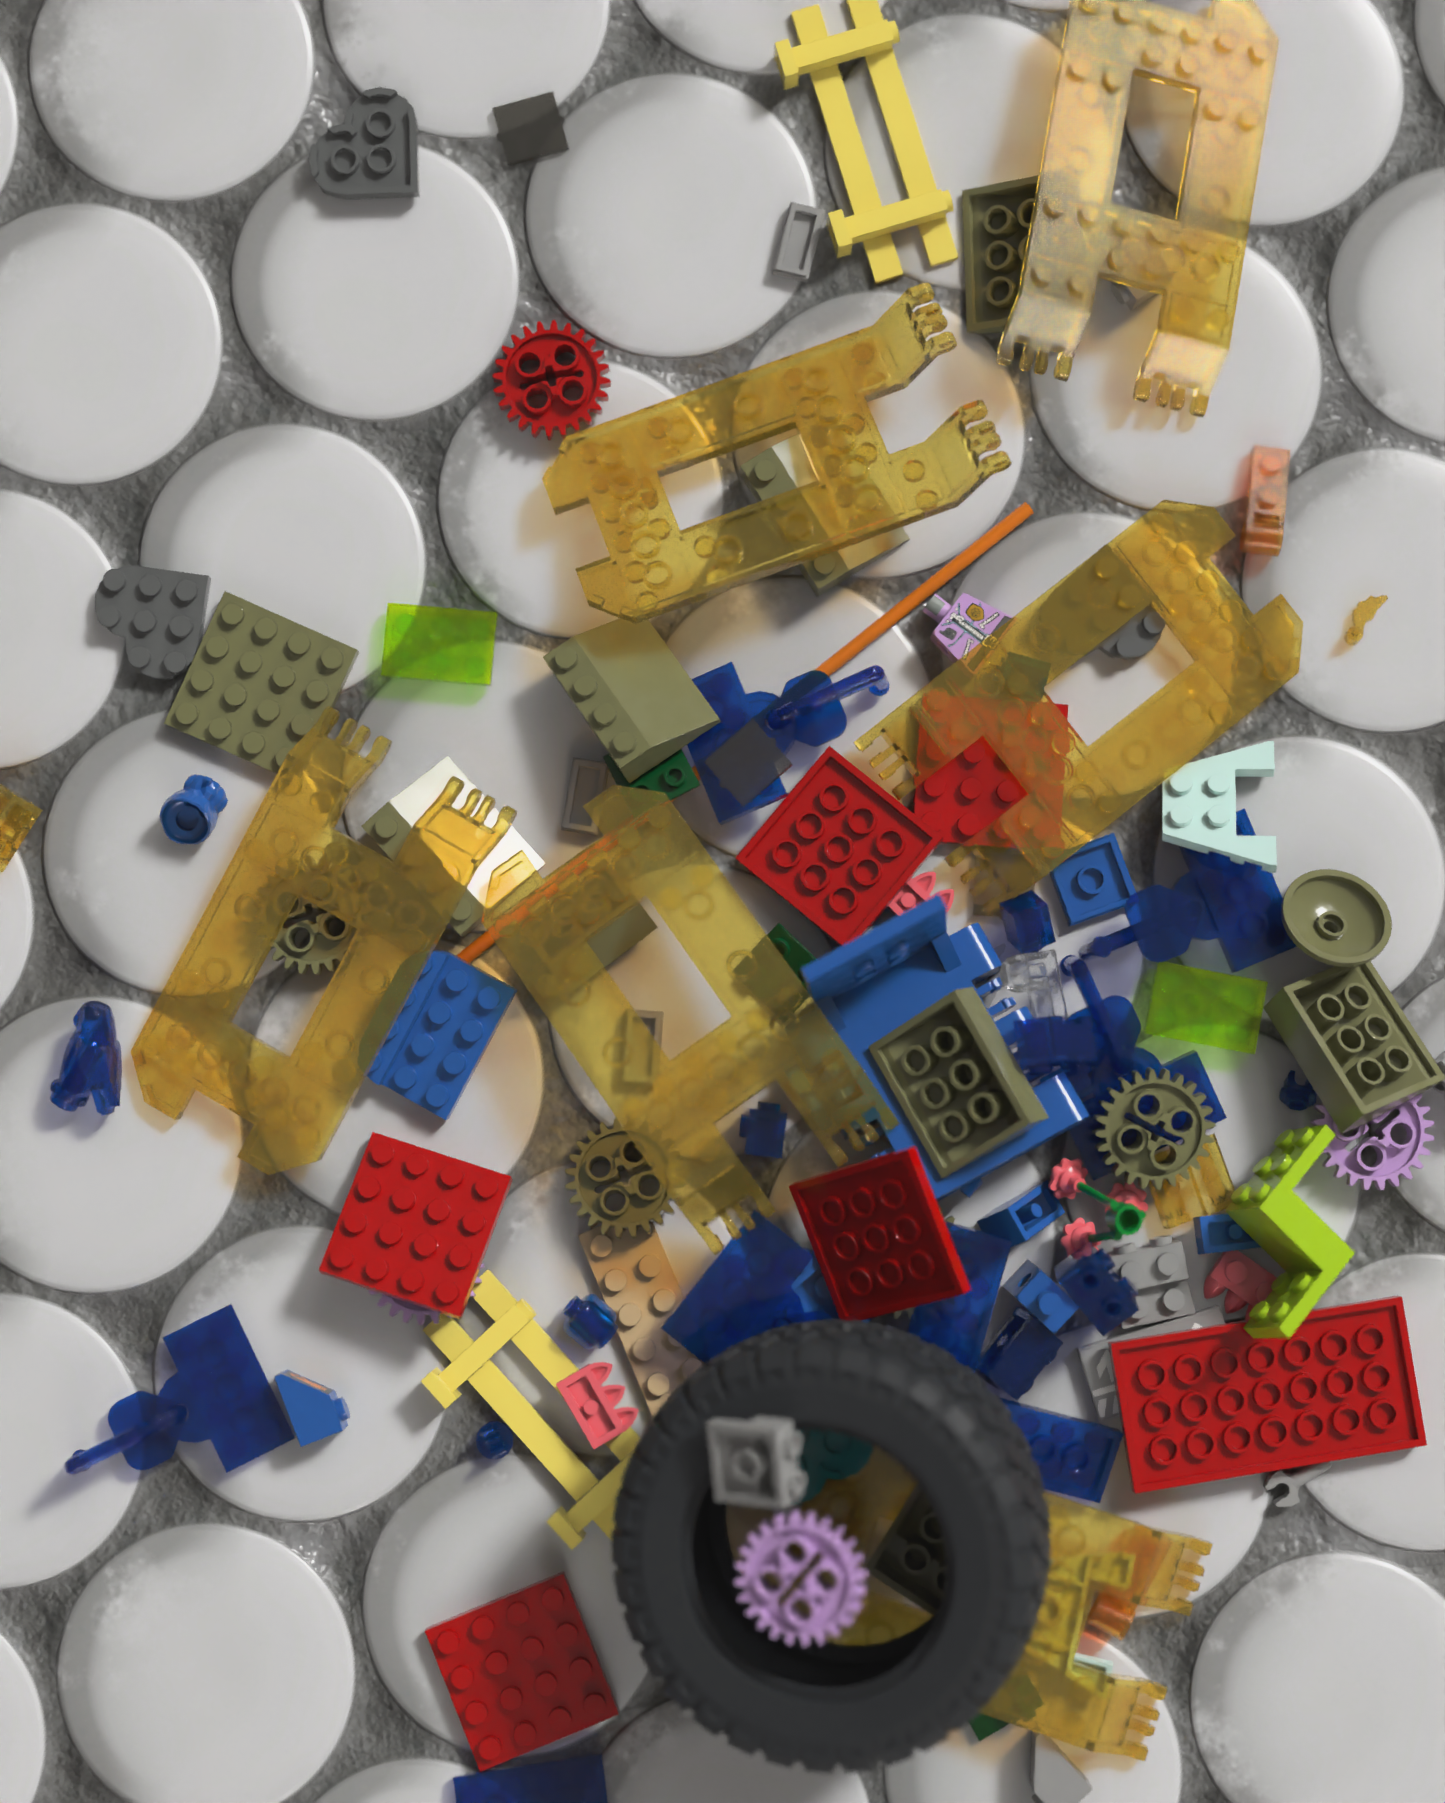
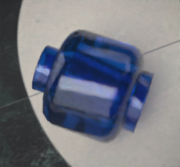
M588 1294L582 1299L578 1296L573 1297L562 1311L566 1316L563 1323L564 1332L585 1349L603 1348L618 1329V1326L615 1324L616 1312L595 1294Z

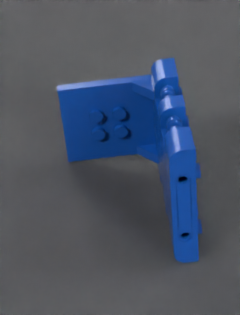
M940 894L931 897L801 968L814 1010L787 1025L785 1032L809 1075L840 1058L843 1059V1062L828 1069L819 1076L824 1084L836 1080L847 1072H850L855 1082L836 1090L830 1096L834 1104L858 1092L862 1093V1095L845 1103L831 1113L842 1136L846 1141L878 1123L879 1127L855 1141L860 1149L872 1145L884 1136L887 1138L891 1147L883 1152L874 1154L870 1159L915 1146L937 1202L1090 1118L1066 1073H1059L1032 1088L1049 1118L990 1153L941 1178L868 1048L954 990L974 987L984 1004L982 998L999 991L1005 985L1002 977H998L975 988L974 985L1003 970V964L979 923L971 924L950 936L948 935L947 906ZM1013 997L1004 998L987 1009L1010 1051L1041 1033L1027 1006L994 1021L993 1018L1016 1005ZM1038 1041L1033 1042L1012 1053L1019 1065V1062L1036 1055L1042 1047ZM1050 1061L1043 1062L1024 1075L1030 1084L1054 1068Z

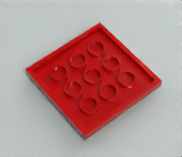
M922 694L913 813L943 836L941 843L1058 851L1068 705Z
M829 746L735 859L834 941L843 946L867 932L942 842L943 836Z
M372 1132L319 1267V1272L461 1320L510 1189L512 1177Z
M915 1146L796 1181L788 1186L840 1319L861 1321L962 1295L971 1289Z
M564 1571L425 1629L426 1636L480 1772L610 1719L620 1713Z

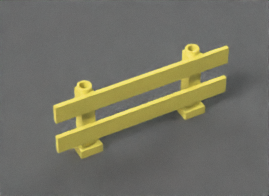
M846 0L855 29L828 36L819 4L791 12L800 45L791 48L789 39L775 42L774 58L784 90L798 86L800 75L810 74L853 211V215L849 217H844L842 209L828 213L827 228L837 258L850 255L852 244L862 242L875 284L903 276L891 233L917 225L930 267L957 260L958 254L946 219V213L954 210L952 198L948 190L941 191V189L937 190L892 48L893 44L900 42L896 22H888L887 19L883 20L877 0ZM863 56L909 198L885 206L881 204L837 65Z
M488 1269L479 1277L482 1283H474L472 1290L476 1296L473 1298L495 1323L474 1342L454 1318H449L447 1315L440 1313L439 1323L435 1324L431 1321L423 1331L452 1363L443 1371L436 1367L421 1382L446 1409L462 1395L457 1388L468 1380L574 1498L576 1503L568 1511L561 1505L547 1520V1523L571 1550L584 1539L586 1532L583 1528L592 1520L612 1541L611 1534L613 1529H615L613 1516L619 1489H621L623 1474L640 1436L630 1427L625 1432L604 1443L620 1462L599 1481L491 1361L490 1358L511 1339L561 1396L562 1394L556 1383L579 1370L533 1319L537 1315L534 1309L522 1298L517 1301Z

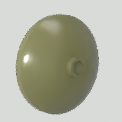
M1333 869L1307 872L1291 883L1282 900L1281 918L1288 936L1304 953L1322 963L1338 967H1353L1368 963L1383 951L1390 939L1392 920L1385 901L1371 885L1350 873Z

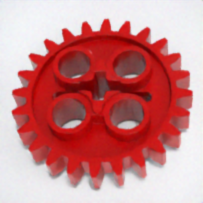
M552 320L550 330H545L541 321H538L537 332L532 333L529 328L524 326L525 338L521 340L512 334L511 339L514 347H501L506 360L495 359L496 367L503 371L492 374L493 381L502 384L493 389L495 396L505 397L498 403L500 410L511 408L507 414L508 421L513 422L520 418L518 428L521 432L529 425L532 426L533 438H536L541 430H545L547 439L551 440L554 431L559 430L561 437L566 439L567 428L570 427L574 432L580 434L579 423L581 421L592 426L593 422L589 414L591 412L599 415L603 413L597 401L606 402L609 399L608 394L601 390L611 387V380L602 377L610 372L609 364H598L605 358L604 351L593 352L597 345L596 339L592 338L584 342L585 330L580 329L573 335L571 323L569 322L565 325L563 331L558 330L556 320ZM564 352L572 353L575 356L574 362L568 366H562L556 362L557 357ZM528 360H535L540 366L536 372L527 374L521 370L522 364ZM577 372L584 373L582 377L573 376ZM548 375H555V386H549ZM525 383L530 385L526 389L520 388ZM577 387L583 391V394L578 400L569 401L564 397L567 389ZM535 395H543L548 399L546 405L540 409L530 407L528 405L529 400Z

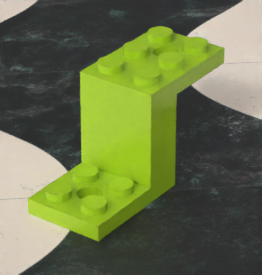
M1326 1124L1311 1127L1305 1126L1292 1130L1287 1129L1282 1132L1274 1142L1276 1148L1269 1156H1265L1254 1166V1175L1248 1183L1242 1184L1231 1195L1232 1203L1225 1210L1286 1271L1272 1283V1292L1269 1296L1256 1304L1249 1314L1251 1319L1244 1326V1329L1253 1338H1290L1355 1254L1293 1191L1301 1178L1336 1136Z

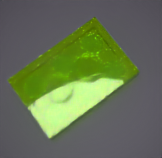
M388 603L381 676L492 687L498 613Z
M1156 961L1143 1034L1255 1054L1268 982Z

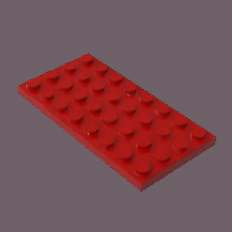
M1398 1295L1312 1309L1290 1338H1253L1244 1329L1249 1320L1108 1342L1131 1490L1135 1494L1427 1446L1403 1299Z

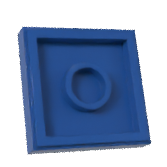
M1114 833L1044 858L1068 927L1139 902Z

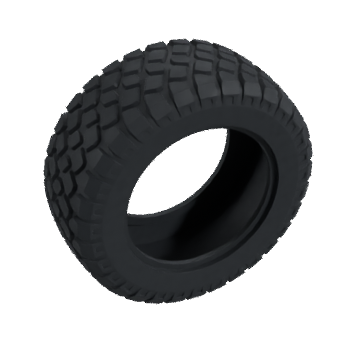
M843 1319L793 1323L745 1339L706 1362L677 1387L643 1431L623 1474L621 1489H619L613 1516L615 1529H613L611 1534L612 1562L617 1567L613 1577L618 1602L626 1607L623 1613L624 1621L632 1641L641 1643L643 1648L639 1654L653 1677H662L665 1680L666 1684L663 1690L681 1710L690 1707L695 1712L692 1720L714 1736L721 1732L728 1736V1745L750 1756L755 1754L757 1750H760L765 1754L766 1762L787 1768H792L795 1762L799 1761L804 1765L805 1771L833 1773L836 1764L842 1766L846 1773L873 1770L876 1760L883 1762L887 1767L913 1758V1749L915 1748L926 1752L949 1738V1732L960 1730L981 1711L980 1708L995 1696L1005 1683L1006 1677L1010 1676L1023 1655L1025 1645L1030 1640L1039 1617L1049 1571L1050 1520L1048 1505L1044 1495H1042L1045 1493L1038 1465L1030 1456L1032 1450L1021 1428H1018L1011 1420L1013 1416L997 1394L994 1395L986 1388L987 1383L968 1366H963L957 1362L955 1356L933 1343L929 1344L922 1341L919 1336L897 1328L884 1327L882 1324ZM757 1416L791 1419L793 1421V1430L816 1429L843 1433L861 1439L893 1458L911 1475L922 1489L936 1514L942 1531L946 1551L947 1576L944 1598L940 1609L914 1630L885 1642L868 1645H844L826 1641L820 1644L816 1638L812 1637L808 1646H803L800 1635H796L793 1642L788 1645L786 1633L783 1631L775 1639L771 1638L773 1626L769 1623L765 1627L758 1629L757 1626L761 1616L757 1613L747 1617L746 1613L752 1606L751 1601L744 1602L738 1599L746 1590V1587L735 1585V1580L741 1573L735 1568L736 1562L728 1539L726 1502L715 1501L706 1423L714 1418L748 1422Z

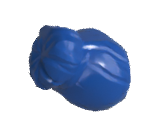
M197 774L189 776L184 783L183 790L177 791L170 796L161 807L160 821L168 838L179 844H199L204 842L216 826L218 813L222 812L227 806L228 799L226 798L225 791L212 778Z

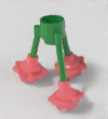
M1063 1158L1051 1170V1180L1048 1187L1054 1191V1197L1057 1199L1063 1197L1074 1199L1077 1194L1076 1192H1083L1106 1206L1105 1221L1110 1228L1108 1232L1096 1233L1094 1223H1085L1083 1218H1076L1072 1224L1063 1226L1065 1236L1061 1237L1060 1243L1065 1247L1068 1259L1074 1260L1077 1258L1079 1263L1084 1264L1090 1257H1095L1099 1254L1097 1246L1100 1245L1101 1241H1120L1123 1234L1133 1235L1138 1232L1143 1219L1146 1217L1145 1211L1148 1209V1204L1144 1201L1147 1193L1144 1190L1138 1189L1133 1182L1131 1184L1125 1182L1124 1186L1117 1182L1114 1183L1109 1194L1103 1195L1086 1185L1085 1178L1088 1170L1082 1167V1160L1078 1158L1074 1160Z

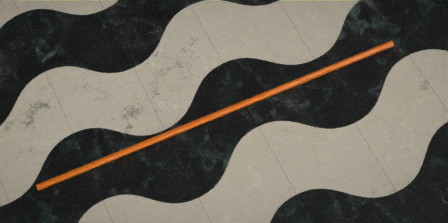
M1026 502L1020 505L695 764L692 770L698 781L1034 514L1032 508ZM674 800L634 819L633 815L630 816L456 956L471 963Z

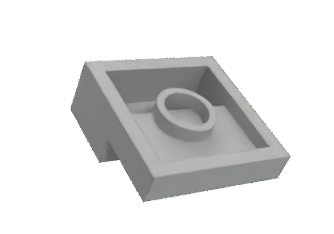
M1163 1235L1149 1239L1150 1245L1136 1248L1135 1243L1114 1246V1253L1105 1255L1122 1329L1195 1314L1188 1282L1190 1276L1182 1241L1172 1240L1171 1235Z
M757 1416L748 1422L714 1418L706 1423L715 1501L786 1509L801 1498L806 1486V1477L802 1471H798L796 1456L801 1450L802 1440L800 1434L793 1430V1421L791 1419Z

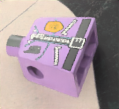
M962 593L953 606L937 594H934L922 610L939 623L930 637L931 641L970 681L1016 621L1013 617L966 593Z

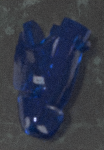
M88 1001L79 1008L74 1016L73 1023L76 1029L65 1048L59 1078L52 1081L50 1085V1091H52L50 1100L57 1107L74 1112L78 1107H84L87 1104L92 1093L97 1112L101 1113V1115H107L115 1112L116 1106H120L122 1078L121 1046L117 1040L116 1022L111 1007L100 1001Z

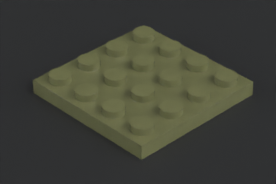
M224 591L164 724L299 784L359 651Z

